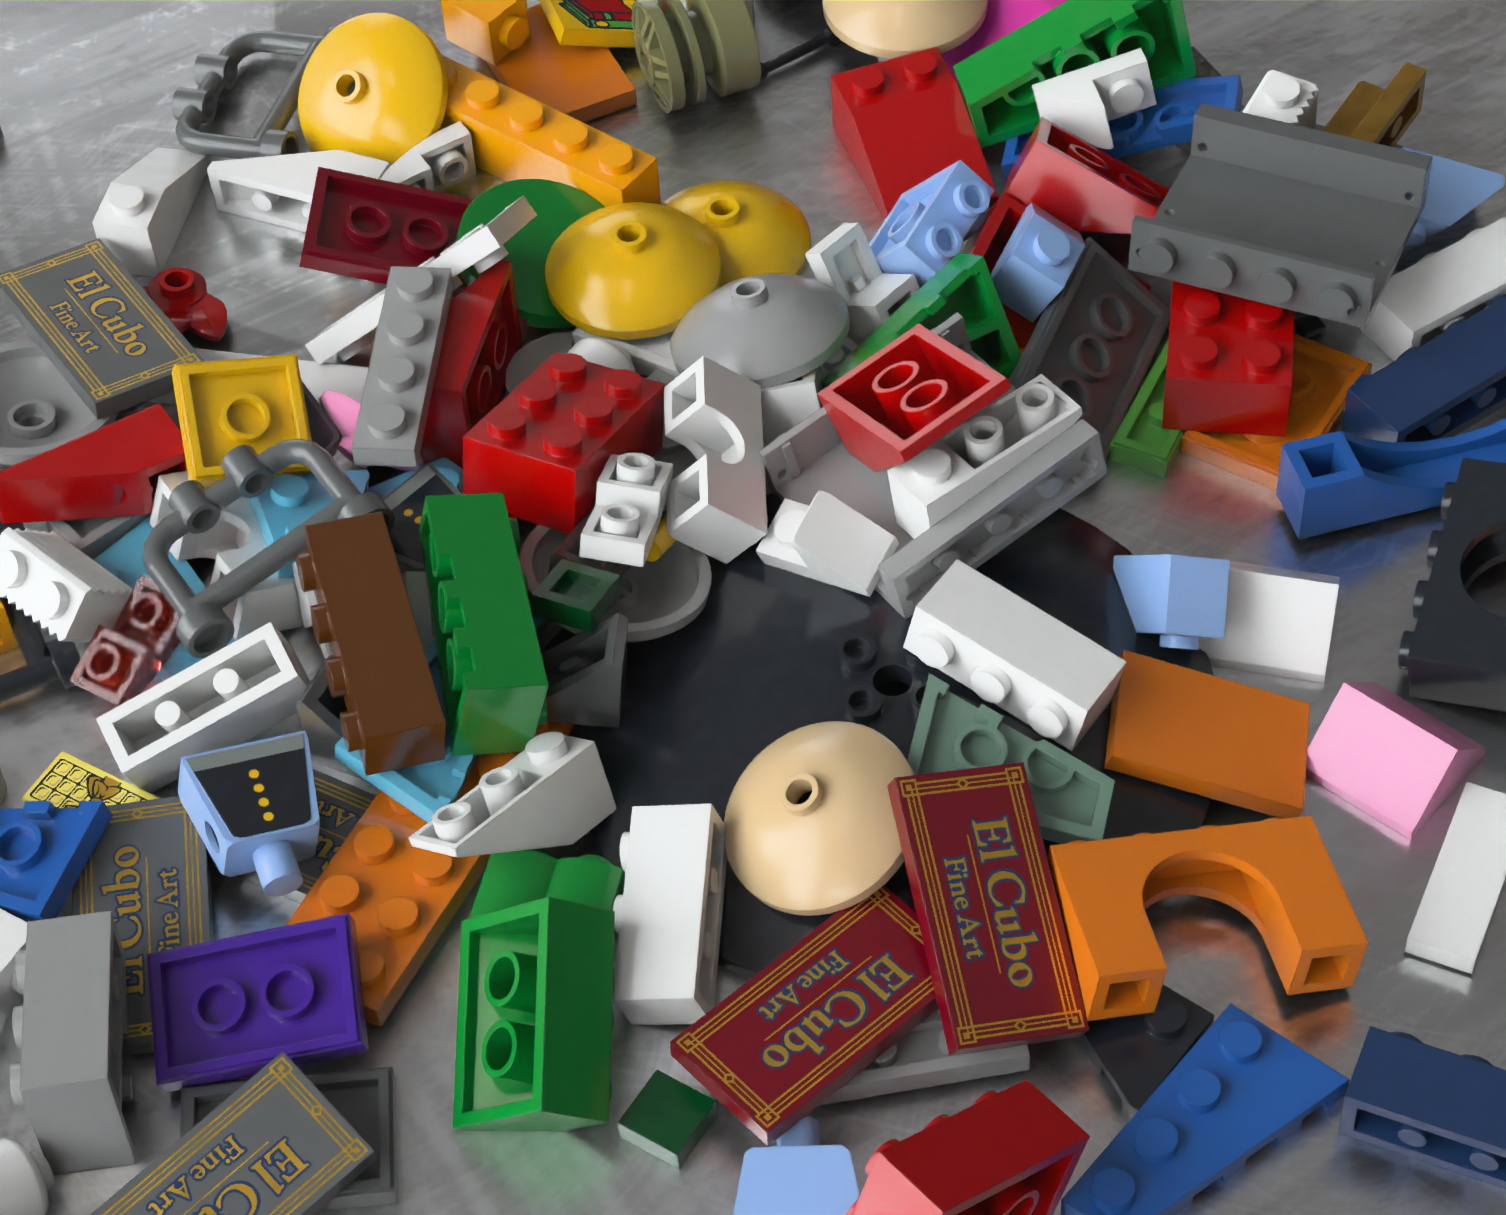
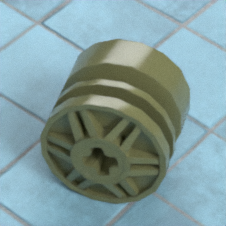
M636 0L632 4V25L637 58L642 73L656 101L664 112L669 114L681 110L685 106V99L693 106L702 104L706 99V79L714 92L720 97L752 89L760 84V53L755 30L744 0H686V9L680 0H658V4L655 0Z

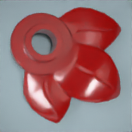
M181 267L170 268L157 274L148 286L142 287L180 333L188 328L196 335L208 340L220 341L228 324L227 309L221 300L207 292L206 281L198 272Z

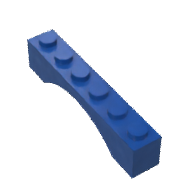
M1506 418L1463 434L1422 442L1378 441L1361 438L1341 430L1282 444L1276 495L1298 539L1441 506L1446 482L1456 483L1463 458L1506 463Z

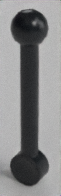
M827 25L823 34L765 63L760 62V82L767 78L769 72L828 43L831 46H837L843 41Z

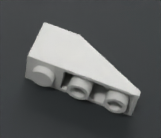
M1040 374L957 426L907 462L887 470L897 524L913 539L917 538L1074 425L1082 415V407L1044 375Z
M546 732L532 738L526 744L524 751L504 766L484 774L479 780V785L455 803L438 809L432 815L430 822L409 837L411 845L457 858L573 845L617 809L595 741L563 735L560 732Z

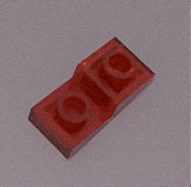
M143 574L140 575L112 630L100 624L98 625L69 682L119 706L139 695L158 674L181 642L176 635V625L180 617L151 578Z

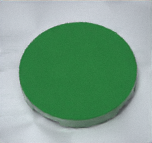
M544 179L507 181L495 185L478 195L463 214L456 241L480 224L487 225L504 211L507 206L524 195L537 216L503 244L509 254L501 259L511 261L519 317L527 319L526 325L539 328L574 327L557 311L549 297L545 279L547 256L552 245L564 230L578 219L605 206L577 188ZM471 265L462 271L461 275L467 286H469L485 271L479 274L474 266Z

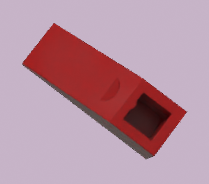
M160 403L0 471L1 522L3 524L136 516L151 513L159 475L187 470L181 430Z

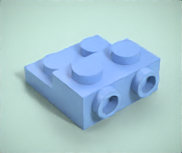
M959 160L902 193L869 243L882 273L914 274L919 287L924 285L959 253L962 241L969 239L982 226L987 217L984 211L988 208L990 197L995 190L963 161Z

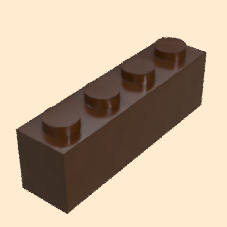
M382 511L305 525L306 552L296 554L297 571L302 591H314L317 605L310 606L316 642L318 645L329 643L332 657L325 659V669L331 695L333 698L344 696L348 710L340 713L341 729L347 751L359 750L366 776L445 760L446 722Z

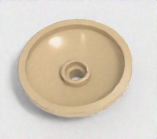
M822 0L826 23L841 41L860 52L887 59L897 58L936 47L940 54L952 50L976 33L985 19L988 8V0Z
M829 721L815 723L798 728L778 738L762 750L746 767L734 786L728 801L724 819V845L728 861L735 875L758 900L776 910L794 915L814 916L830 914L865 900L886 884L904 862L887 785L895 777L915 775L910 763L896 745L883 734L872 728L852 722ZM812 791L807 801L797 804L798 800L805 793Z

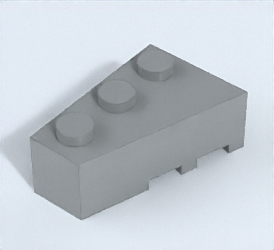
M112 911L27 922L26 951L16 952L15 955L17 985L20 993L24 994L23 1006L14 1007L12 1011L14 1039L17 1048L21 1049V1062L12 1063L9 1069L10 1091L13 1103L16 1107H26L43 1156L49 1163L53 1176L136 1164L135 1142L130 1138L121 1111L122 1101L133 1100L132 1078L130 1075L122 1076L123 1038L129 1037L126 961Z

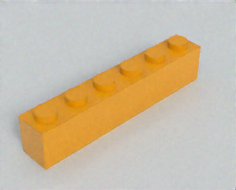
M442 55L448 78V100L445 116L439 131L461 121L471 133L476 167L506 182L517 179H544L560 182L585 192L605 207L629 202L661 204L656 157Z

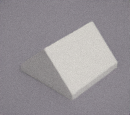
M1230 561L1224 639L1199 638V648L1207 653L1211 666L1324 683L1341 577Z

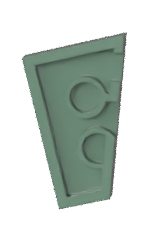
M929 673L907 759L915 775L1024 762L1042 839L1061 844L1076 840L1093 841L1103 839L1115 780L1044 739L1036 742L1003 723V715L984 704H981L979 708L949 692V684Z

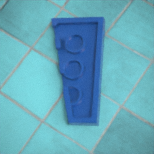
M1240 75L1188 78L1154 90L1157 105L1108 121L1114 149H1099L1118 158L1192 141L1194 115L1201 103L1240 112L1243 97ZM1033 131L1006 141L1001 164L1005 183Z
M25 801L23 808H0V909L25 922L57 918L113 816L103 801H81L79 808H55L51 801Z
M1230 1003L1148 1098L1141 1109L1135 1113L1061 1199L1060 1214L1177 1215L1190 1206L1193 1202V1196L1219 1178L1224 1182L1245 1167L1246 1159L1274 1139L1278 1143L1301 1127L1302 1119L1323 1104L1330 1107L1344 1097L1350 1079Z

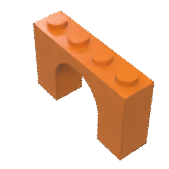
M1311 815L1284 819L1268 818L1258 822L1223 826L1206 825L1196 829L1154 834L1138 833L1128 837L1093 841L1076 840L1066 844L1050 845L1047 859L1087 1021L1155 1012L1167 972V965L1145 909L1155 902L1174 896L1191 895L1211 898L1223 902L1245 915L1262 935L1287 995L1349 988L1354 985L1369 942Z

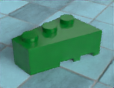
M966 253L955 255L820 381L823 389L917 324H921L931 330L957 312L964 319L971 350L995 371L1006 378L1010 377L1021 357V353L984 256Z

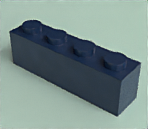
M1506 294L1498 296L1487 308L1468 319L1452 323L1442 334L1422 346L1407 349L1396 361L1374 374H1365L1358 378L1347 391L1342 431L1361 438L1385 442H1422L1455 436L1506 405Z
M1370 1026L1345 1094L1338 1133L1506 1189V1070L1493 1066L1489 1061L1479 1056L1469 1054L1458 1055L1424 1044L1421 1040L1408 1033L1387 1032Z

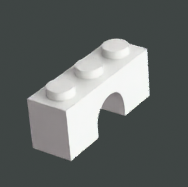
M702 356L664 387L665 436L685 446L698 460L670 483L666 498L668 535L671 538L727 564L747 548L756 544L768 533L765 466L759 455V451L764 448L761 386Z
M187 470L159 475L149 523L152 528L174 512L169 506L168 499L171 492L178 485L189 481ZM242 496L220 511L219 520L212 528L199 534L188 532L178 539L169 551L178 562L194 558L216 559L210 584L212 585L267 546L250 499ZM276 572L223 608V611L234 625L233 637L236 641L269 622L278 631L303 626L294 577L278 579Z

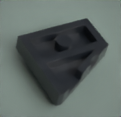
M1163 984L1154 1013L1088 1021L1090 1030L1081 1036L1087 1046L1086 1054L1100 1076L1106 1074L1123 1100L1122 1110L1128 1120L1141 1109L1148 1098L1214 1023V1014Z

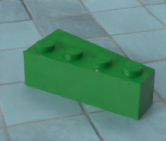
M1067 0L955 64L953 68L958 87L980 147L984 148L1035 130L1040 117L1032 89L1033 84L1138 48L1142 49L1147 59L1154 90L1197 76L1182 0Z
M503 492L425 496L419 535L451 756L522 752L525 750L526 744L535 737L537 726L546 724L548 681L529 605L528 581L525 572L521 571L518 558L520 535L517 518L508 516Z

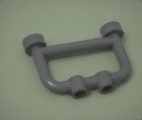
M329 27L324 37L275 31H252L230 40L218 55L199 54L194 64V80L198 88L179 87L175 91L172 100V112L175 119L178 120L175 131L179 143L194 153L235 159L299 153V141L296 133L284 129L298 108V95L302 75L312 53L319 43L336 27ZM257 52L302 56L253 138L206 133L198 130L202 123L209 124L213 121L217 109V98L223 89L230 90L234 87L238 74L237 66L244 57Z
M305 439L284 440L267 448L259 455L249 445L237 446L230 450L222 460L221 468L226 477L206 490L200 482L189 480L181 483L171 492L168 503L174 512L162 519L151 530L144 543L143 562L148 575L180 617L176 625V635L193 657L206 658L228 645L235 629L223 608L295 560L296 554L306 552L305 525L382 511L388 532L390 533L395 523V515L383 499L373 492L361 494L330 453L316 442ZM291 464L306 465L330 494L334 502L195 595L168 557L171 546L188 532L199 534L212 528L219 520L220 511L240 497L254 498L264 493L270 487L273 475Z

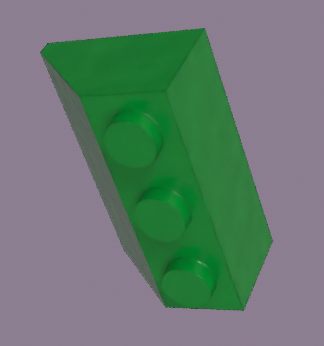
M545 897L462 920L452 1129L462 1131H568L609 1123V1104L612 1095L610 1081L611 1034L614 1024L612 1010L613 964L616 954L614 941L615 911L553 897Z

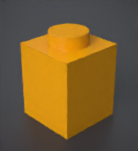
M441 0L447 40L493 65H496L531 37L526 0Z

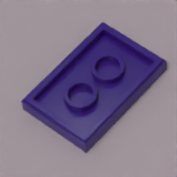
M349 913L147 954L156 1086L164 1093L181 1090V1087L201 1086L255 1075L282 1051L296 1066L369 1052L356 925Z

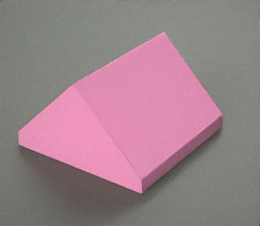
M1344 682L1307 749L1306 777L1411 840L1485 756L1486 747L1376 682Z

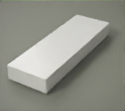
M1466 782L1407 937L1404 952L1470 974L1473 973L1506 882L1505 793Z

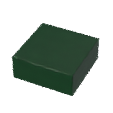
M561 559L531 594L532 616L592 632L621 596L620 575Z
M656 1070L617 1122L619 1137L680 1169L717 1118V1102L669 1075Z

